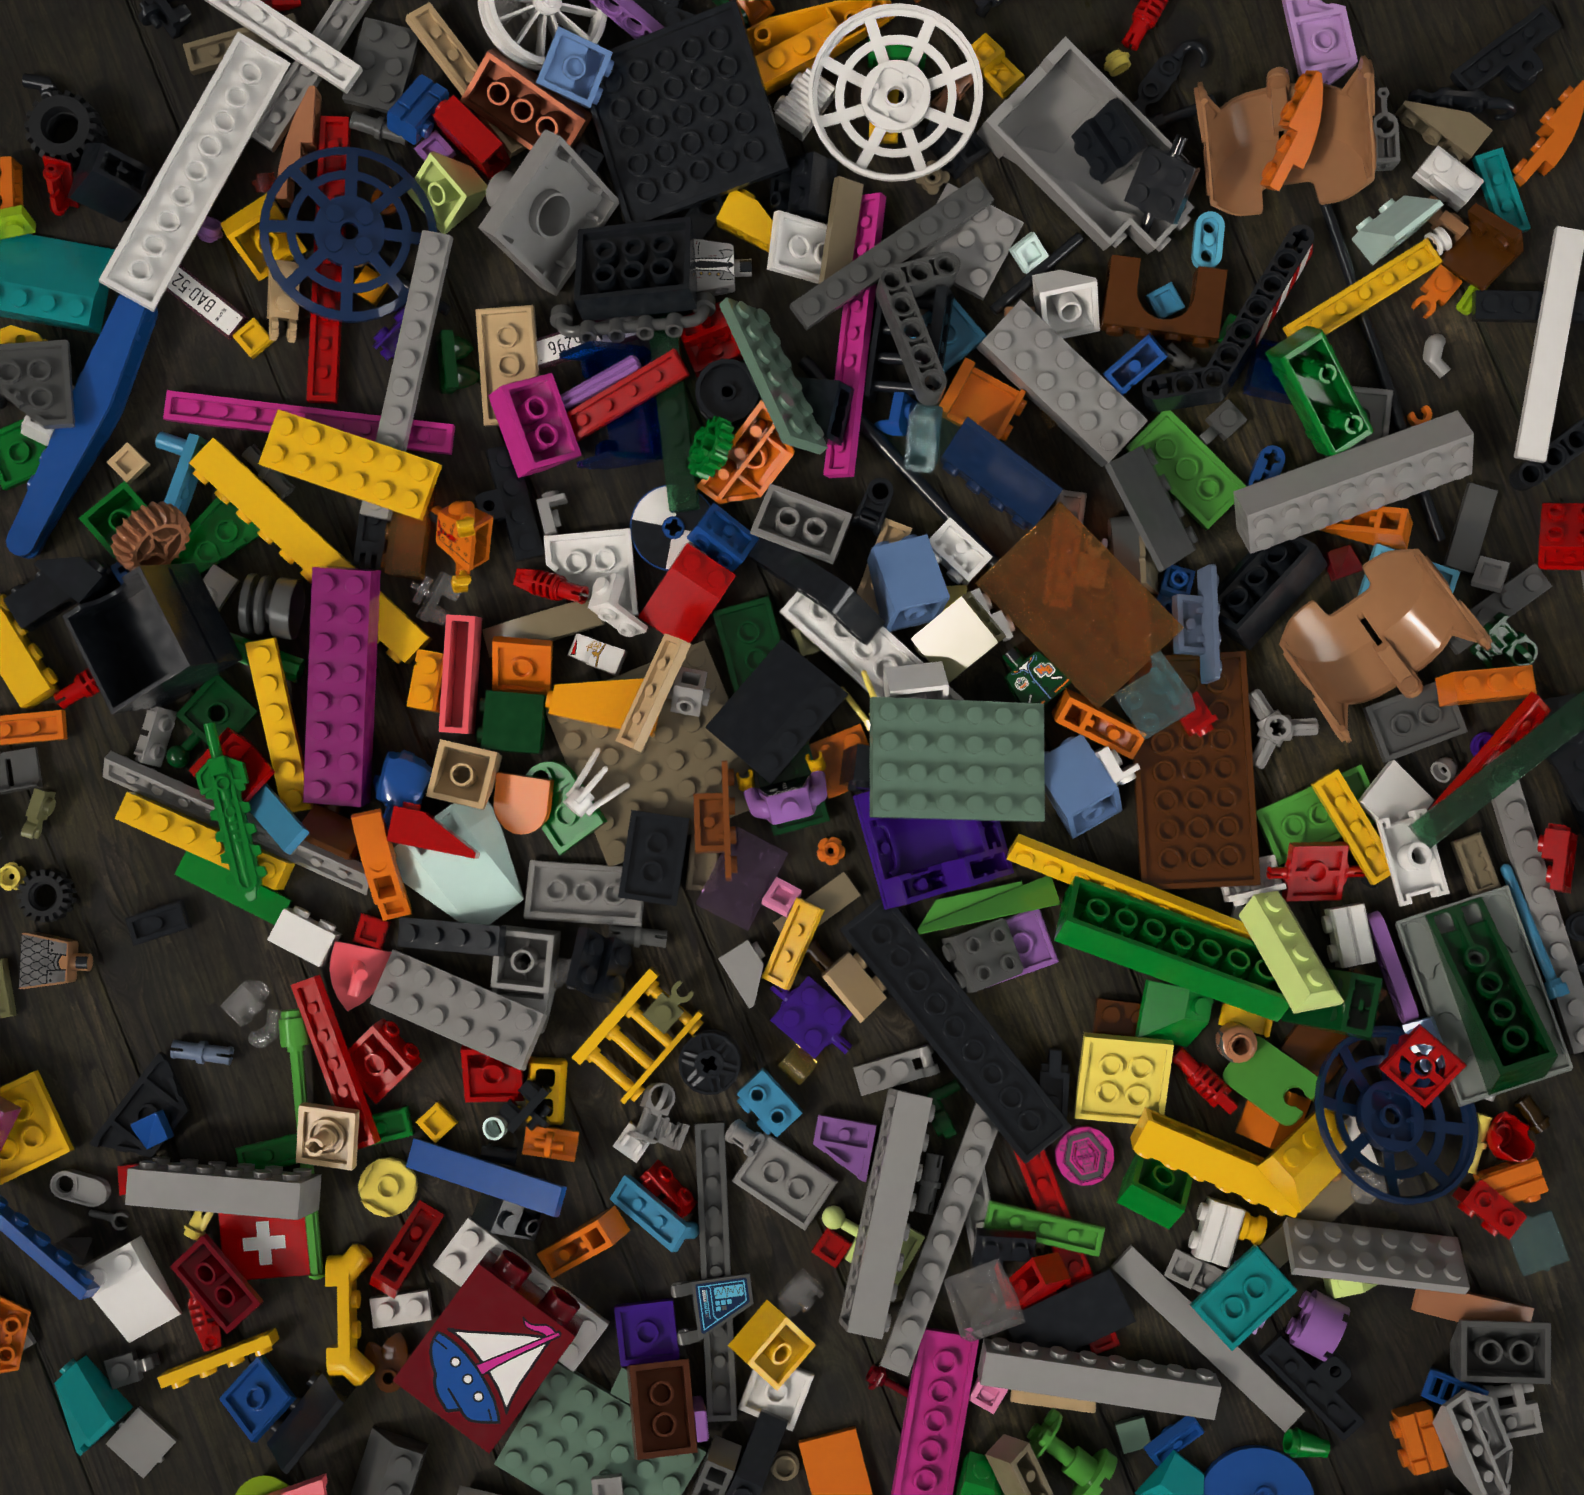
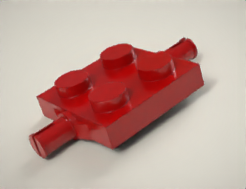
M1344 841L1289 842L1285 866L1267 867L1268 872H1266L1268 879H1283L1284 883H1286L1287 889L1282 891V897L1285 901L1341 900L1343 886L1347 878L1365 876L1359 865L1348 864L1349 845Z

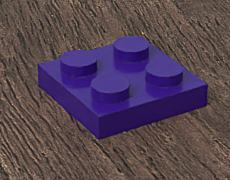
M674 1298L617 1304L614 1306L621 1367L680 1360Z

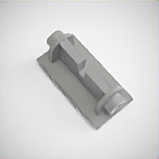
M156 706L146 711L142 729L149 731L148 736L140 735L134 754L136 755L135 761L161 767L178 712Z

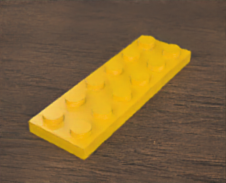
M279 409L277 410L258 463L268 469L423 521L442 465Z

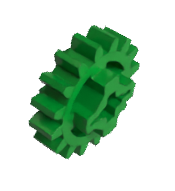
M714 416L712 420H707L706 427L702 426L695 433L694 442L690 447L688 457L690 463L687 468L691 470L690 474L708 480L709 476L714 477L716 469L720 470L726 464L729 450L732 449V440L735 435L731 434L734 430V426L731 425L732 422L720 416Z

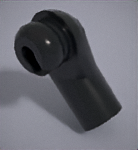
M23 74V87L39 90L41 96L46 93L49 96H53V91L59 90L50 77Z

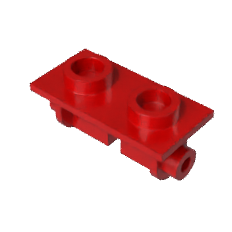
M43 155L45 168L43 170V177L46 179L48 193H50V210L55 215L62 216L69 206L79 208L78 202L67 198L74 179L72 164Z
M659 1159L639 1177L643 1181L641 1184L656 1197L663 1193L666 1197L661 1201L681 1218L687 1216L698 1203L693 1198L690 1190L683 1187L674 1177L670 1168L663 1165Z

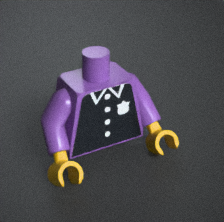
M819 751V757L816 760H811L809 753L805 757L808 767L812 772L811 775L757 789L754 788L755 781L751 769H748L749 777L741 778L737 772L738 789L744 792L743 795L751 814L756 818L767 819L772 825L813 815L817 805L827 797L826 779L823 772L826 768V763L822 752Z

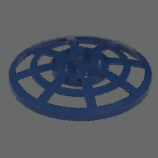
M332 147L317 150L301 157L289 165L277 177L267 193L261 210L259 224L260 244L265 263L273 279L282 291L296 304L312 314L328 320L359 323L381 319L395 313L406 305L409 288L405 287L396 274L401 270L407 259L410 245H419L422 234L411 231L408 213L399 197L412 188L425 211L428 231L437 232L433 209L425 192L403 167L389 158L370 150L356 147ZM346 155V170L329 172L316 177L312 181L300 170L307 163L322 157ZM358 156L383 163L397 172L403 180L390 188L376 177L358 172ZM291 177L302 189L291 204L287 220H269L270 210L277 193L284 182ZM345 179V195L329 200L318 188L328 182ZM357 181L374 186L383 195L372 204L363 198L357 197ZM310 196L320 207L315 220L297 221L301 205ZM390 204L395 206L400 216L402 230L385 228L380 213ZM348 224L355 226L358 230V235L353 239H346L341 234L343 226ZM269 232L287 233L290 251L299 266L287 279L281 273L273 257L269 242ZM296 233L314 234L318 250L307 260L299 249ZM384 240L402 242L399 254L391 267L379 255ZM327 259L331 263L342 267L341 282H336L328 279L315 269ZM371 263L380 274L379 277L370 281L353 284L354 268ZM308 276L325 288L341 292L340 310L319 305L303 296L295 288ZM388 283L398 296L392 302L375 309L352 311L353 293L372 291Z
M1374 1026L1372 1038H1387L1384 1055L1369 1056L1355 1062L1348 1046L1363 1039L1347 1036L1337 1043L1324 1060L1319 1071L1315 1089V1112L1319 1131L1329 1154L1337 1166L1362 1190L1378 1199L1394 1204L1414 1205L1427 1203L1445 1196L1457 1187L1466 1176L1474 1160L1477 1148L1478 1122L1474 1102L1461 1106L1463 1123L1446 1122L1442 1103L1437 1096L1430 1103L1435 1120L1424 1119L1420 1103L1383 1071L1382 1080L1369 1085L1360 1070L1369 1066L1380 1065L1389 1056L1388 1052L1391 1045L1397 1044L1399 1037L1405 1034L1404 1029L1400 1027ZM1339 1054L1346 1071L1337 1085L1333 1099L1323 1095L1324 1084L1328 1069L1332 1061ZM1400 1059L1399 1069L1408 1075L1411 1072L1410 1064ZM1414 1067L1416 1073L1423 1075ZM1437 1067L1435 1071L1439 1074L1440 1069ZM1351 1079L1361 1092L1356 1105L1343 1102L1345 1089ZM1418 1079L1416 1081L1417 1084L1414 1086L1428 1087L1430 1079ZM1324 1109L1334 1112L1338 1132L1346 1146V1149L1341 1154L1335 1147L1329 1133ZM1386 1109L1394 1115V1124L1387 1121L1385 1117ZM1343 1115L1356 1118L1360 1134L1353 1141L1350 1139L1345 1128ZM1423 1131L1435 1132L1434 1141L1427 1156L1416 1145L1421 1139ZM1445 1134L1463 1135L1459 1159L1453 1171L1447 1176L1434 1164L1443 1149ZM1368 1144L1382 1151L1383 1167L1371 1162L1361 1153ZM1406 1150L1417 1162V1165L1412 1168L1395 1170L1394 1153ZM1355 1158L1368 1170L1383 1176L1387 1193L1372 1187L1360 1178L1349 1167L1350 1162ZM1427 1172L1440 1184L1433 1190L1421 1195L1400 1196L1397 1179L1412 1178Z

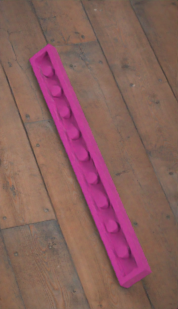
M881 192L862 195L852 261L881 242L886 196ZM876 284L843 305L834 380H840L852 387L854 393L842 446L827 444L828 448L826 449L823 475L828 478L854 477Z
M167 390L163 419L171 422L269 433L279 409L375 442L381 416ZM413 420L407 450L452 455L455 426L453 424Z

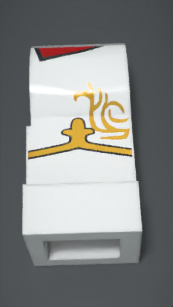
M577 633L568 653V656L614 676L619 675L627 652L621 648Z

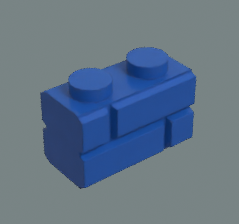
M419 75L388 110V129L398 136L401 135L403 139L413 145L417 144L422 137L427 139L432 133L434 123L436 122L433 117L435 109L441 101L449 99L448 90L438 83L435 84L433 80L425 75Z
M1149 333L1110 366L1103 375L1123 396L1133 385L1137 384L1168 357V353L1153 335Z

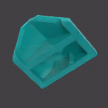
M1173 1450L1138 1488L1135 1494L1204 1495V1473Z

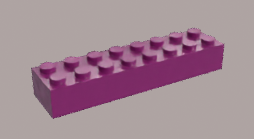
M332 566L312 567L303 803L362 807L371 802L381 570Z

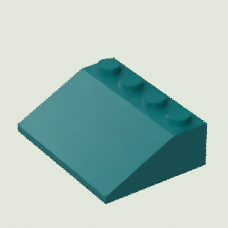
M32 234L1 239L0 317L100 334L109 287L101 284L99 278L115 249Z

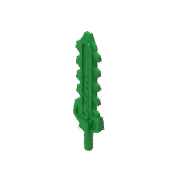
M211 722L203 725L211 759H207V762L195 775L201 796L205 795L206 799H213L215 809L210 812L211 820L218 821L220 831L215 833L216 842H223L225 852L220 855L221 863L229 864L231 874L225 877L227 885H234L235 889L239 893L244 894L249 902L257 899V891L261 887L262 878L268 875L265 866H259L257 856L262 854V849L260 845H254L252 835L257 832L255 823H248L246 815L252 811L250 802H243L241 792L247 789L245 783H249L247 769L244 762L223 755L216 724Z

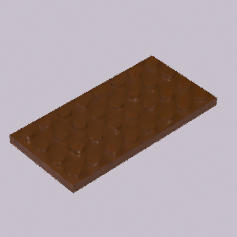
M1246 651L1220 652V660L1222 662L1220 679L1209 684H1201L1200 656L1178 654L1127 658L1131 724L1147 734L1133 759V764L1138 763L1141 768L1134 772L1137 776L1134 779L1140 882L1161 890L1261 885ZM1197 691L1212 715L1215 714L1218 720L1212 723L1215 729L1204 736L1199 737L1196 733L1189 737L1171 707Z

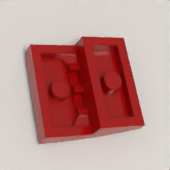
M721 302L716 303V311L712 316L708 317L698 326L683 328V333L680 336L697 378L700 372L714 361L720 359L744 360L719 306ZM693 312V313H690V314L685 315V316H691V315H694L695 313Z

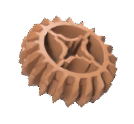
M152 501L148 507L141 505L140 509L136 512L131 510V515L128 518H122L123 524L115 528L117 533L111 537L113 543L110 547L116 557L115 559L129 572L138 566L171 564L173 559L180 558V551L186 550L185 543L190 541L189 534L192 530L189 527L186 516L176 506H173L171 503L166 504L164 501L158 504Z

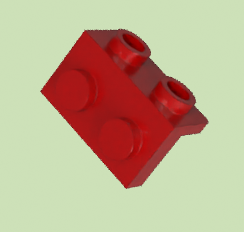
M1478 1179L1469 1191L1458 1187L1452 1197L1460 1202L1457 1208L1470 1218L1474 1215L1479 1217L1483 1221L1480 1226L1494 1237L1499 1233L1510 1240L1527 1218L1522 1211L1481 1179Z

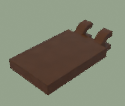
M1349 967L1346 970L1347 972L1363 974L1356 968ZM1383 988L1381 991L1379 1004L1384 1000V998L1388 994V992L1385 991ZM1377 1011L1376 1020H1377L1378 1017L1381 1015L1378 1011ZM1295 1024L1279 1048L1318 1077L1320 1068L1328 1053L1347 1035ZM1360 1041L1352 1043L1348 1046V1049L1351 1053ZM1339 1054L1332 1061L1325 1079L1327 1084H1329L1343 1065Z

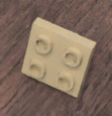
M307 1102L301 1103L298 1110L296 1163L351 1171L357 1166L360 1110Z

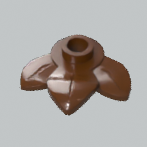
M400 1332L394 1334L384 1343L383 1347L377 1343L368 1342L364 1356L375 1366L373 1373L375 1374L377 1387L386 1393L397 1391L401 1387L394 1381L392 1383L386 1382L385 1374L390 1372L395 1377L411 1356L403 1334Z

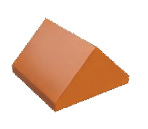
M1289 1090L1286 1092L1285 1102L1290 1106H1296L1304 1113L1291 1126L1280 1124L1247 1100L1235 1133L1275 1149L1304 1121L1311 1100Z

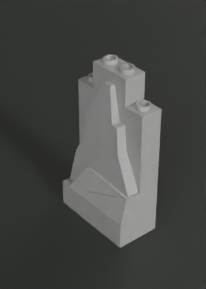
M1065 36L1017 90L991 114L978 130L977 135L998 159L1003 156L1018 165L1103 251L1111 245L1116 248L1128 235L1147 255L1155 249L1160 252L1171 241L1168 235L1175 228L1180 231L1190 221L1191 218L1188 214L1194 206L1187 200L1178 224H1171L1163 219L1155 218L1149 231L1150 233L1147 234L1139 226L1144 213L1138 207L1124 201L1142 154L1117 178L1101 184L1100 181L1091 177L1089 173L1090 166L1086 159L1075 152V142L1071 136L1086 120L1093 118L1110 100L1118 97L1148 145H1153L1163 151H1170L1173 144Z

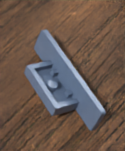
M1209 564L1197 571L1198 596L1184 594L1172 596L1174 654L1200 656L1201 684H1209L1219 680L1222 672L1219 650L1221 633L1218 622L1220 604L1218 603L1217 593L1219 576L1216 564Z

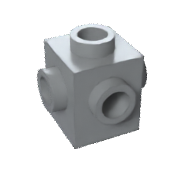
M680 667L675 682L667 696V699L672 700L670 712L696 717L700 716L702 706H708L711 689L706 688L708 672Z

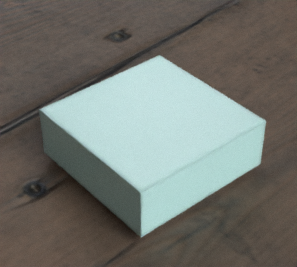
M1035 232L1028 233L1008 249L1022 272L1026 274L1049 257Z

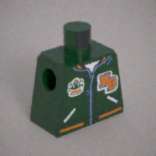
M1014 646L1002 656L1013 670L1003 679L1017 703H1042L1045 705L1073 682L1069 676L1037 650L1026 659L1019 649Z

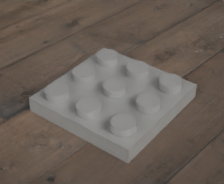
M947 183L937 203L959 188ZM989 205L911 260L942 252L955 254L960 260V269L954 286L984 300L1009 253L1008 249L1014 244L1024 222ZM940 269L943 272L950 273L945 269Z

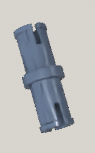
M177 1039L173 1040L171 1047L180 1048L183 1051L170 1050L171 1058L196 1060L197 1064L213 1062L230 1066L233 1057L221 1056V1054H234L232 1046L209 1045L207 1041L193 1043Z

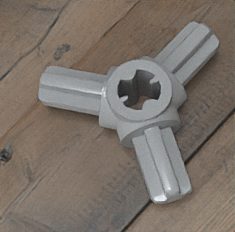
M1260 689L1249 693V705L1259 719L1256 722L1259 728L1256 736L1259 738V741L1252 753L1254 767L1264 769L1275 746L1281 747L1283 741H1291L1292 736L1318 734L1319 724L1316 718L1291 719L1290 715H1282L1279 709L1274 711ZM1278 723L1276 728L1280 730V733L1272 734L1273 728L1270 727V724Z

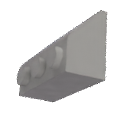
M770 483L750 534L833 564L847 534L852 513Z

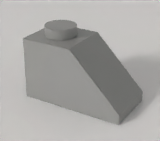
M747 939L720 956L718 960L750 1009L755 1005L764 966L762 958L766 955L757 941L751 943Z

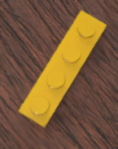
M1334 769L1311 783L1310 785L1343 840L1349 845V850L1369 883L1376 885L1389 877L1390 871L1381 839L1339 769Z
M276 1328L170 1368L157 1377L160 1387L162 1389L172 1385V1388L176 1389L190 1382L189 1378L199 1374L200 1378H205L218 1371L217 1367L226 1363L228 1368L244 1362V1356L255 1353L256 1357L272 1351V1345L280 1339Z

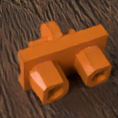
M540 1125L531 1131L526 1126L522 1154L575 1162L580 1131L553 1127L544 1128Z

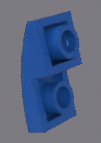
M1171 565L1165 569L1159 586V594H1157L1150 624L1173 630L1172 596L1176 594L1190 595L1196 571L1176 565Z

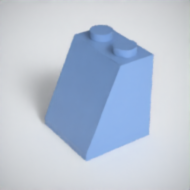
M927 534L922 536L908 535L902 538L901 541L892 543L882 541L872 547L867 562L879 616L885 621L883 626L889 632L929 623L942 613L950 595Z
M1083 735L1069 737L1056 749L1044 752L1045 793L1072 839L1123 811L1119 788L1113 782L1111 776Z

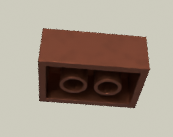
M689 1359L627 1366L635 1459L641 1460L698 1453Z

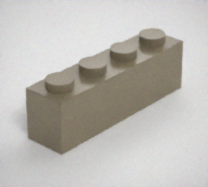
M1003 1434L985 1454L1004 1495H1054L1029 1442Z

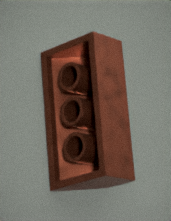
M497 47L487 51L460 99V102L529 150L532 149L545 129L561 136L573 149L592 119V113L581 105L536 84L538 78L536 73L510 60Z

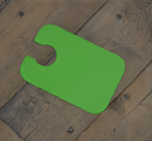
M1256 1036L1258 1044L1254 1056L1243 1063L1230 1062L1223 1072V1079L1230 1088L1284 1126L1294 1125L1304 1113L1296 1106L1288 1105L1285 1102V1094L1291 1088H1299L1307 1098L1314 1101L1318 1077L1265 1039Z

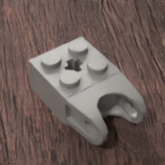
M503 925L506 926L504 956H493L490 988L495 993L547 1014V1019L541 1031V1034H543L549 1020L556 990L561 931ZM524 954H527L531 959V963L526 965V960L521 957Z

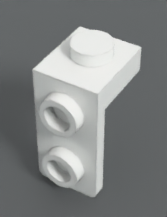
M618 573L596 578L588 608L597 614L601 620L617 629L623 636L633 637L634 635L646 633L648 626L618 604L625 578Z

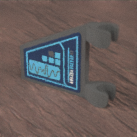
M750 1273L673 1282L671 1285L672 1297L677 1298L693 1294L697 1328H686L678 1331V1344L688 1345L699 1342L754 1304Z

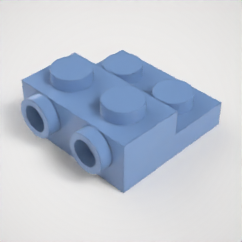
M558 26L536 84L589 109L592 104L597 105L600 100L603 88H600L599 85L603 76L608 78L615 62L610 59L613 52Z

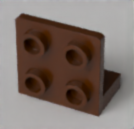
M1475 203L1468 210L1470 228L1452 245L1450 250L1441 256L1443 260L1441 264L1474 287L1484 291L1524 251L1522 230Z

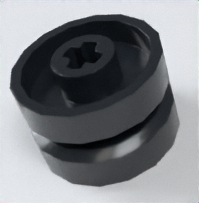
M720 359L710 363L700 372L696 382L695 396L701 415L706 421L708 419L712 420L714 416H720L732 422L731 425L734 426V429L741 427L759 403V391L747 365L735 359ZM724 391H727L729 394L733 393L730 397L723 396Z

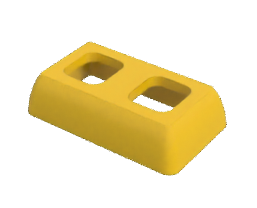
M530 1057L527 1080L531 1078L536 1081V1071L538 1069H552L555 1072V1083L550 1087L552 1091L544 1098L553 1101V1113L551 1116L546 1117L551 1122L550 1125H562L564 1123L568 1062L564 1058ZM529 1115L525 1121L529 1123L532 1117Z

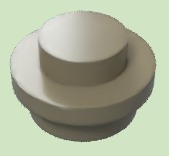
M780 1450L776 1452L770 1469L777 1479L788 1481L798 1474L800 1462L794 1452Z

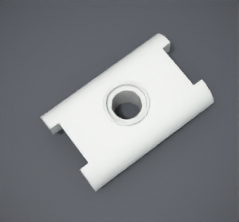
M1426 807L1409 811V818L1391 823L1389 817L1375 820L1399 907L1412 904V896L1430 892L1431 898L1450 894ZM1412 851L1415 854V862L1412 859Z

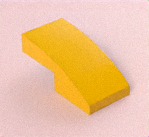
M984 33L971 44L979 61L982 77L1002 99L1007 97L1025 81L1024 74L1005 57V50L987 33Z

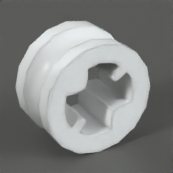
M1438 226L1433 230V233L1429 232L1424 236V240L1426 238L1430 240L1439 256L1443 254V250L1448 251L1452 248V240L1442 227Z

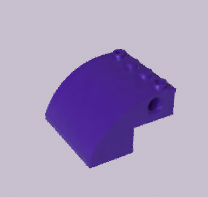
M870 791L853 796L885 910L908 905L949 891L975 886L1014 873L1011 861L1006 860L1008 848L1000 821L870 818Z

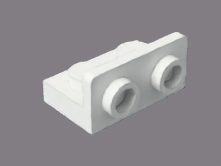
M951 517L929 539L938 564L941 563L948 570L946 574L958 585L960 583L968 585L976 574L992 559V556Z
M1108 746L1094 751L1117 786H1122L1135 779L1137 776L1134 772L1141 769L1138 763L1127 765L1121 769L1120 766L1123 762L1115 749L1110 751Z

